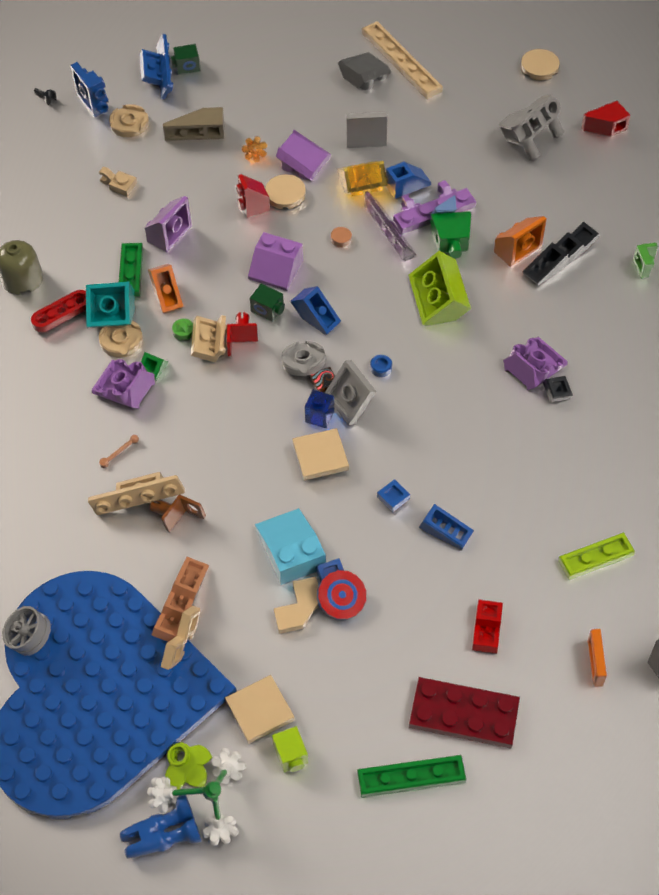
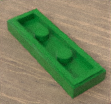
M121 243L119 282H129L134 288L135 297H140L143 243Z

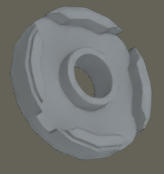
M305 341V343L299 344V342H294L284 349L281 361L284 370L289 374L308 376L322 369L325 365L326 355L323 347L318 343Z

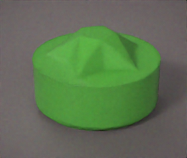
M189 319L175 321L172 325L174 337L182 341L192 338L193 322Z

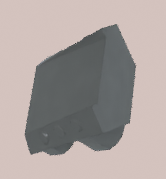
M369 52L342 59L338 62L343 78L358 89L370 90L374 86V81L384 80L388 74L392 73L387 64Z

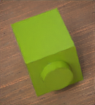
M297 726L272 735L273 746L284 773L287 771H299L308 764V753Z

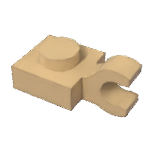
M102 167L99 171V174L103 175L100 181L104 184H109V190L124 196H128L137 184L136 177L118 171L115 175L106 167Z

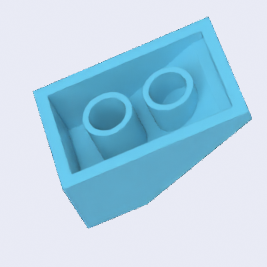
M299 508L255 524V528L281 585L316 573L315 567L326 563V554L320 541Z

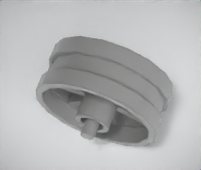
M23 606L16 609L5 622L2 631L3 641L6 646L21 655H32L45 645L50 635L51 624L48 617L31 606Z

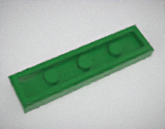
M462 755L357 769L361 798L466 783Z

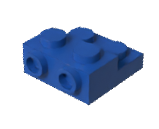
M78 62L71 64L76 93L94 117L108 112V97L104 90L106 86L101 76L98 77L94 71L87 72Z

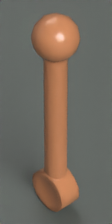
M132 435L128 442L109 457L100 459V466L102 468L108 467L109 462L131 444L138 443L139 437Z

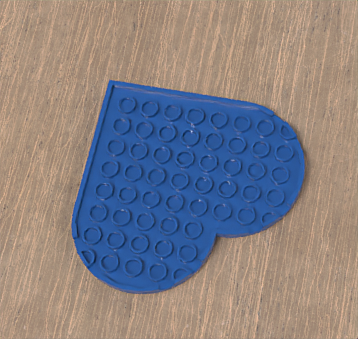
M78 571L53 578L32 591L17 608L31 606L48 617L51 631L45 645L32 655H21L5 645L6 662L19 688L0 709V787L13 803L32 814L48 816L51 819H70L71 816L93 813L120 796L164 757L174 744L182 741L226 702L225 697L237 692L236 687L189 640L184 645L183 651L185 653L181 661L169 670L162 668V659L166 643L168 642L152 636L153 629L161 613L133 585L124 579L99 571Z

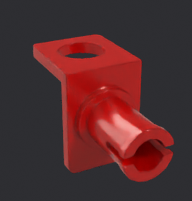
M241 312L237 313L235 317L236 324H227L228 357L232 356V342L258 341L257 324L249 323L250 317L246 312H243V318H241Z

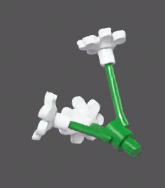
M224 748L221 750L220 757L214 756L212 758V765L215 766L212 772L218 778L215 782H209L205 787L177 790L176 786L170 785L168 777H155L151 780L153 787H149L147 791L148 795L153 797L149 801V806L152 809L158 807L159 812L163 813L174 805V799L177 796L202 794L205 799L212 802L214 809L213 818L209 817L205 820L206 828L203 829V838L207 839L210 837L209 843L211 845H218L219 839H221L222 843L227 844L231 841L230 836L235 837L238 835V829L234 826L236 821L233 816L225 818L220 813L218 799L222 791L220 784H228L231 778L235 781L241 779L242 774L239 771H243L246 768V763L238 761L241 757L239 752L234 751L230 755L229 750Z

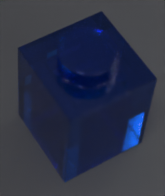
M313 389L304 407L305 422L327 429L334 413V395Z

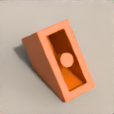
M165 264L148 269L153 290L162 313L184 307L172 266Z

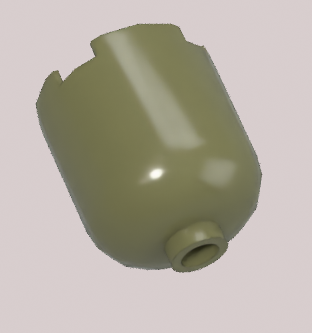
M12 240L0 247V281L3 288L9 293L20 295L21 292L28 290L33 292L43 281L42 268L33 247L25 241Z

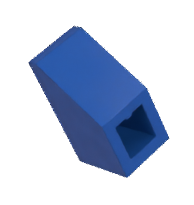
M407 162L386 168V187L395 199L431 186V181L423 170Z

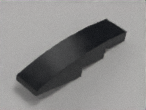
M582 222L571 234L567 232L556 244L552 242L522 271L523 274L535 284H542L586 251L600 238L599 233L585 222Z

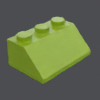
M438 251L408 275L423 325L428 326L456 321L471 310L456 259Z

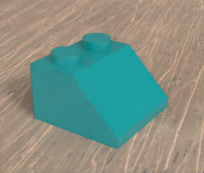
M129 282L86 285L87 328L131 325L135 312L134 288Z

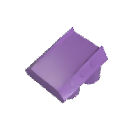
M293 129V133L281 147H278L276 157L281 161L282 170L286 172L295 170L300 178L312 181L331 158V154Z
M540 337L528 339L526 345H514L510 355L503 360L505 371L511 372L527 386V390L537 387L545 379H548L568 365V361Z
M112 359L91 391L95 395L123 405L139 408V404L150 387L155 385V377L153 373L147 372L141 362L136 361L127 365L123 359Z

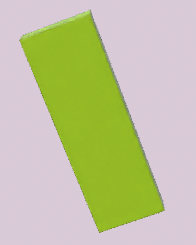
M623 532L561 555L558 561L567 578L571 580L633 557L635 550Z

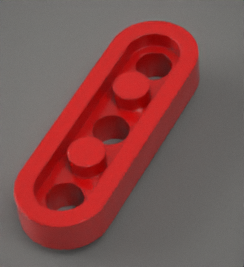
M76 290L36 311L31 316L34 330L47 332L86 311V291Z

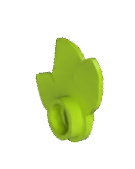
M176 743L169 749L167 754V760L170 765L166 770L165 777L170 779V785L176 786L177 790H180L185 783L194 787H204L207 782V771L204 765L212 759V755L207 748L201 745L190 747L185 743ZM184 752V759L178 761V755Z

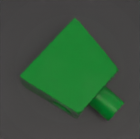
M471 211L431 214L430 229L438 251L443 253L449 252L450 257L458 259L462 256V251L468 250Z

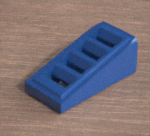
M436 504L432 506L419 526L426 533L461 550L474 532L469 526ZM433 518L437 519L436 523L432 522ZM442 522L446 524L444 529L440 527ZM450 527L455 528L452 534L448 532ZM459 531L464 533L460 540L456 538Z

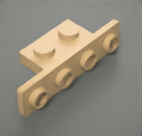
M161 472L118 482L116 483L115 491L89 497L88 503L96 515H101L184 494L185 488L177 475L164 478Z

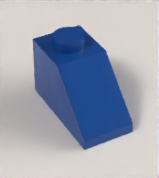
M318 286L304 288L290 301L304 321L325 335L341 322Z

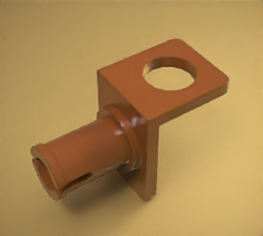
M178 495L172 504L161 499L150 504L152 512L162 515L161 520L168 532L172 531L185 512L202 519L206 517L204 509L199 502L182 495Z

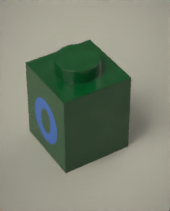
M196 44L173 47L174 56H171L173 68H177L178 75L201 71Z
M260 284L249 298L251 312L272 322L278 315L283 313L285 308L283 293L263 284Z

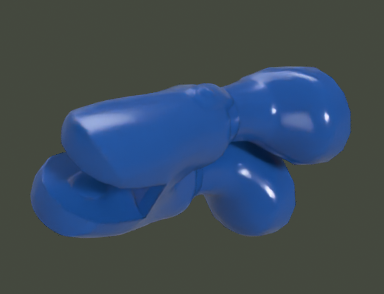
M186 795L177 797L175 809L169 813L151 815L149 818L137 822L119 833L122 842L141 839V841L124 849L127 859L155 852H164L170 849L173 844L189 842L191 844L202 842ZM184 823L175 830L165 832L168 827Z

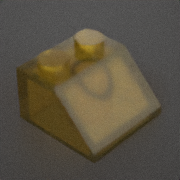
M372 161L337 168L344 193H350L351 196L362 195V191L370 189V192L382 191L383 186H388L384 161Z

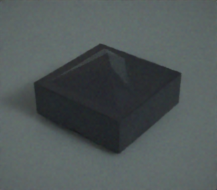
M566 376L544 380L543 385L550 403L568 400L573 396Z

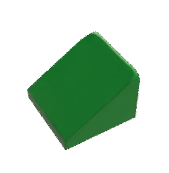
M144 352L141 363L147 372L153 373L156 381L169 362Z

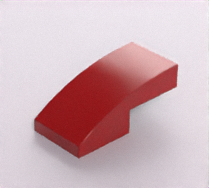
M478 599L473 651L497 654L503 603Z

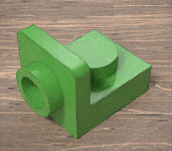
M656 242L636 246L633 261L641 279L648 278L654 267V258L658 249Z

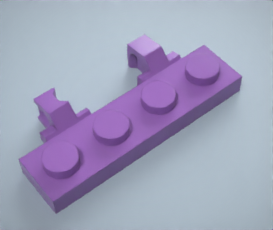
M444 180L439 182L437 186V191L441 195H439L438 199L421 205L420 203L415 204L414 200L409 197V194L401 196L402 212L394 214L393 221L403 235L431 224L433 210L454 195L456 196L457 208L455 212H464L475 208L476 200L467 188L456 191L455 188L451 189L450 185Z

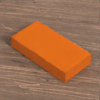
M592 629L587 642L592 682L594 687L604 685L607 673L601 629Z

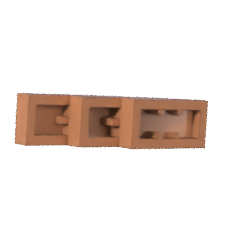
M186 557L156 622L152 636L167 642L177 636L182 613L193 605L209 568L208 564Z

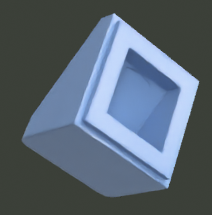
M452 196L437 206L432 214L455 212L457 210L456 196Z

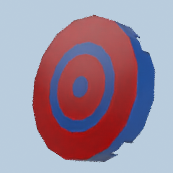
M337 570L329 573L321 581L317 589V601L320 609L331 618L347 620L355 617L363 609L366 602V588L363 581L356 574Z

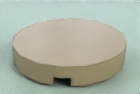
M534 49L525 53L522 57L521 70L525 75H530L529 78L533 80H549L558 73L560 61L551 51Z
M123 105V108L119 110L117 108L111 113L109 118L110 127L116 135L122 137L138 136L149 125L148 114L145 112V109L137 105Z
M278 175L270 179L266 184L265 189L269 195L270 205L277 209H283V207H288V209L295 208L305 199V185L300 178L294 175Z
M132 320L131 325L102 327L99 332V343L102 350L109 356L127 357L134 354L143 343V334L140 326Z

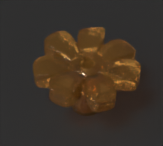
M255 136L254 140L251 138L245 140L247 145L242 146V152L246 153L245 158L247 160L253 157L254 162H259V156H266L267 152L263 149L267 148V144L265 141L260 143L261 138L259 136Z

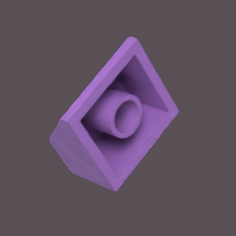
M183 196L170 201L152 221L147 223L145 233L148 243L168 252L191 228L192 222L188 197Z
M263 232L254 249L248 279L288 291L303 262V244Z

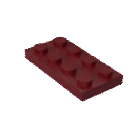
M418 677L409 728L512 749L520 697Z

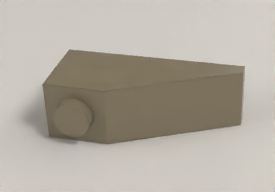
M223 107L201 108L163 123L165 141L224 139Z

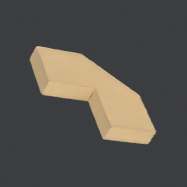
M317 577L293 581L297 603L274 608L279 634L304 629L315 609L319 607L317 601V589L319 587Z
M191 606L182 613L177 636L166 643L161 664L162 668L169 670L181 661L185 653L183 651L185 643H187L188 639L192 640L196 632L201 608Z

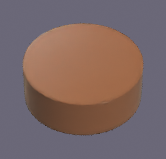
M337 227L332 230L331 243L334 246L346 247L351 243L352 233L348 228Z

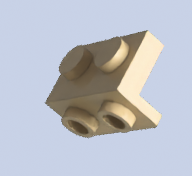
M221 315L218 321L200 316L195 317L193 321L191 356L216 363L220 355H224L227 343L224 342V337L227 334L226 316Z

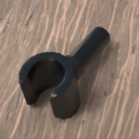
M37 88L34 89L36 94L45 98L47 105L52 104L51 98L57 100L54 90L43 92Z

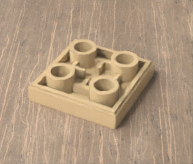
M337 428L292 438L304 481L349 470V464Z
M271 675L225 697V701L248 744L295 721L293 713Z

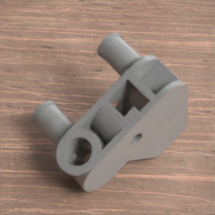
M545 95L537 99L528 108L508 115L498 124L507 142L523 146L529 160L536 159L541 155L533 139L547 125L553 138L560 137L565 133L558 120L560 103L551 95Z

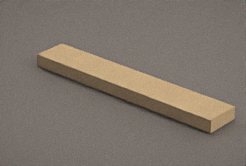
M378 21L362 28V34L426 99L443 92V86Z

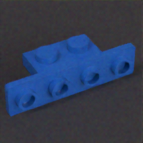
M162 34L156 46L157 53L142 49L139 56L141 80L160 86L161 99L165 100L168 93L172 92L173 82H171L172 69L169 66L171 59L170 55H168L169 42H167V35Z

